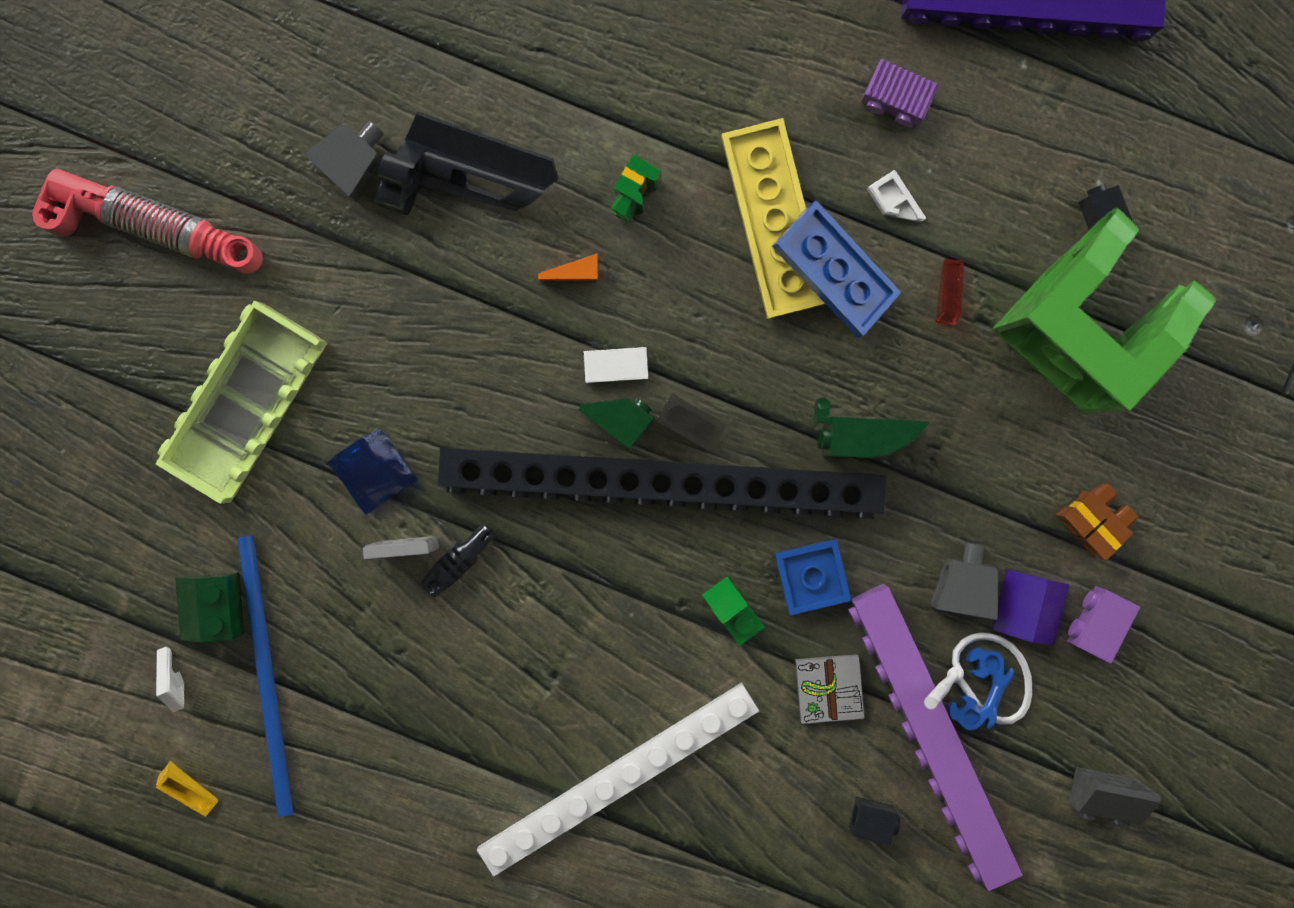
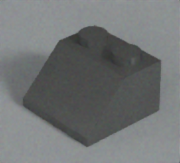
M1076 767L1069 804L1083 818L1098 820L1099 816L1109 818V821L1113 824L1128 827L1129 823L1142 825L1161 803L1162 796L1138 779Z

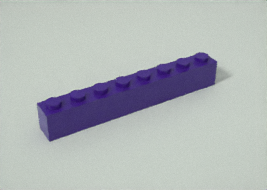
M902 0L901 19H910V22L914 24L939 21L944 26H958L961 23L973 24V27L978 29H987L992 27V25L1005 26L1004 29L1008 31L1032 28L1036 29V32L1043 34L1059 30L1068 31V34L1072 36L1099 33V36L1102 38H1115L1119 35L1131 36L1132 40L1143 41L1150 39L1164 28L1166 0Z

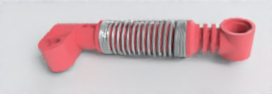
M57 168L48 174L33 208L32 216L36 225L58 237H66L74 233L83 212L96 216L101 223L123 230V232L144 238V240H149V242H154L189 257H207V259L236 269L243 274L254 273L260 268L263 261L261 250L243 236H235L212 227V224L205 219L133 193L127 189L113 185L106 187ZM60 202L66 205L64 209L56 207L57 203ZM243 249H248L247 257L238 262L237 256L239 252Z

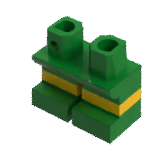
M633 154L614 186L617 198L611 207L613 215L629 224L637 209L644 213L645 207L642 196L647 187L657 191L662 182L661 170Z

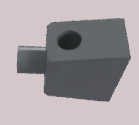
M371 121L358 134L344 123L308 150L304 156L357 202L380 166L382 157L372 147L384 133Z
M966 542L963 560L946 559L930 605L938 610L997 620L998 569L991 565L982 564L984 545Z

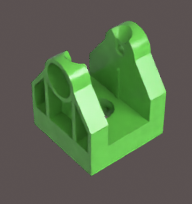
M1115 208L1105 215L1073 247L1046 270L992 328L996 334L1083 414L1130 411L1187 350L1203 318L1211 310L1216 300L1207 289L1196 281H1192L1186 287L1178 285L1115 340L1086 315L1079 306L1107 277L1126 246L1139 231L1131 219L1119 208Z

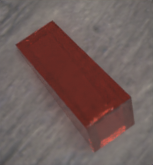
M943 260L935 323L955 325L961 316L964 261Z

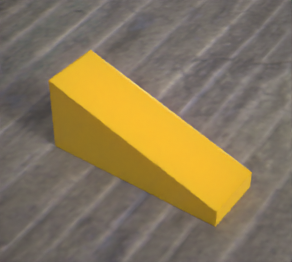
M171 761L158 776L155 788L205 817L218 802L214 795Z

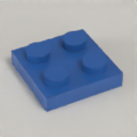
M837 539L774 553L789 615L851 601Z

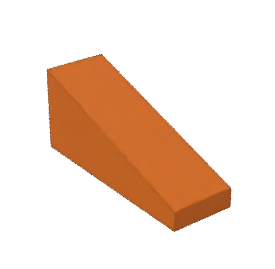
M598 254L538 273V280L540 282H598Z

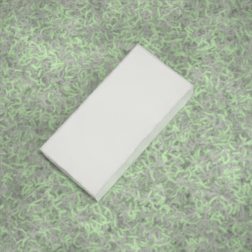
M646 347L583 351L586 383L648 379Z

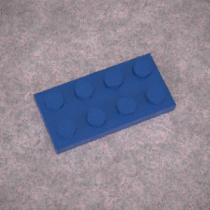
M817 200L811 203L772 245L774 250L857 338L864 336L901 293Z

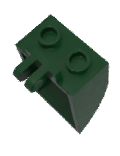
M825 397L818 398L815 401L813 423L823 424V430H818L817 448L822 449V455L864 458L889 454L905 447L917 438L931 422L829 417L830 401Z

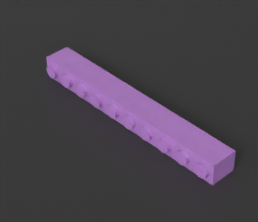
M881 584L851 598L850 602L853 607L848 609L856 627L861 625L866 634L862 638L863 644L869 655L875 654L879 665L875 666L877 674L883 684L888 682L893 692L888 695L890 702L896 712H902L906 720L901 725L909 741L914 739L919 750L915 751V755L922 769L928 768L932 776L928 783L935 797H942L946 807L941 808V811L948 825H955L959 835L954 837L961 853L963 855L968 853L972 864L967 866L975 883L982 882L989 892L1023 876L942 701L934 709H928L924 704L925 698L932 692L935 685L889 587Z

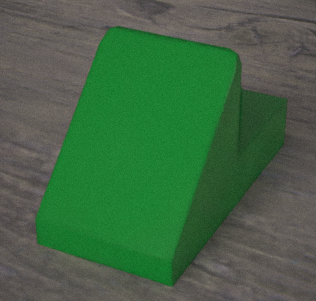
M727 576L702 594L715 615L724 624L739 646L765 628Z

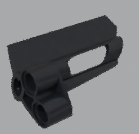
M417 112L396 155L386 152L381 160L378 179L382 181L376 194V205L408 215L414 205L418 188L422 186L517 211L534 202L547 187L559 179L553 158ZM467 173L514 190L508 195L503 196L470 185L467 181Z

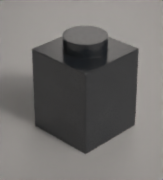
M1106 184L1088 190V197L1078 202L1089 230L1115 208H1119L1133 221L1119 185L1107 189Z
M856 796L849 828L853 836L891 845L893 835L897 836L901 820L893 805Z

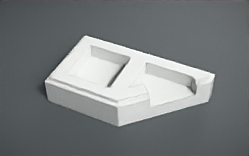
M895 170L867 188V191L883 215L918 223L926 219Z
M166 646L157 650L156 696L170 710L176 712L184 708V681L180 671L177 673L173 671L172 652Z

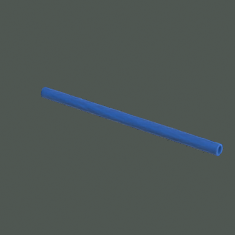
M254 535L238 537L237 539L277 816L283 817L293 814V806Z

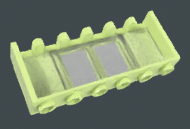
M255 300L252 305H247L241 313L240 325L236 331L231 332L227 336L223 345L225 350L220 358H216L210 364L207 370L208 378L203 386L200 385L193 392L191 406L187 412L182 413L178 417L174 425L176 430L171 439H167L161 445L158 451L160 457L155 463L220 504L232 502L327 345L326 341L266 304Z

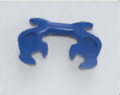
M975 647L966 656V661H977V670H970L973 676L982 679L987 678L988 675L991 676L992 687L987 700L978 709L975 699L968 696H960L963 705L958 709L956 702L950 701L946 711L949 718L954 720L963 729L975 730L985 720L984 727L991 729L996 723L999 702L1004 689L1012 681L1014 670L1007 668L1004 673V660L1000 653L984 651L980 647Z

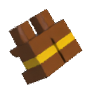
M1102 483L1092 491H1082L1079 494V498L1068 507H1063L1055 514L1074 536H1077L1078 541L1094 558L1107 561L1133 535L1129 529L1139 518L1128 505H1122L1114 513L1109 509L1108 505L1118 497V494L1107 483Z

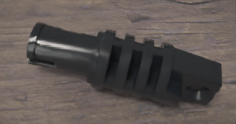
M482 522L464 542L457 541L424 577L421 585L430 595L436 597L453 585L477 562V554L497 537L491 529L487 528L488 526Z

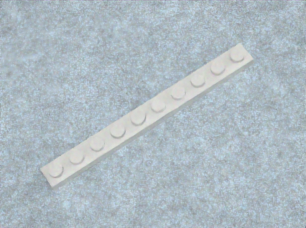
M741 682L478 846V853L494 877L759 712V709Z

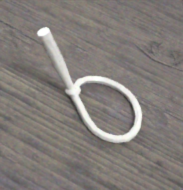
M992 633L970 634L961 639L954 648L952 654L953 667L948 670L947 677L925 698L924 704L928 709L936 708L950 691L953 683H957L966 696L977 701L976 706L978 709L983 705L963 678L964 670L959 662L960 653L966 645L973 641H994L1000 643L1015 655L1024 675L1025 694L1018 712L1009 717L997 716L996 723L999 725L1013 724L1025 716L1032 699V675L1028 663L1018 648L1005 638Z

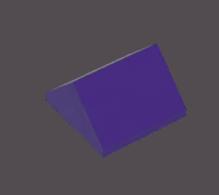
M1007 569L998 602L997 620L993 622L992 630L1033 643L1054 645L1069 584Z

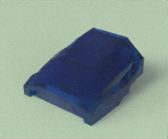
M378 428L363 436L326 463L343 482L365 515L419 480L382 428Z

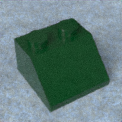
M628 398L586 403L581 404L578 408L580 412L629 449L632 448L653 420V417L649 415L652 409L638 398L634 402Z
M239 572L175 578L180 640L193 642L233 640L244 634Z

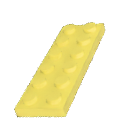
M781 118L722 133L721 139L767 319L826 305L772 247L806 209L784 119Z

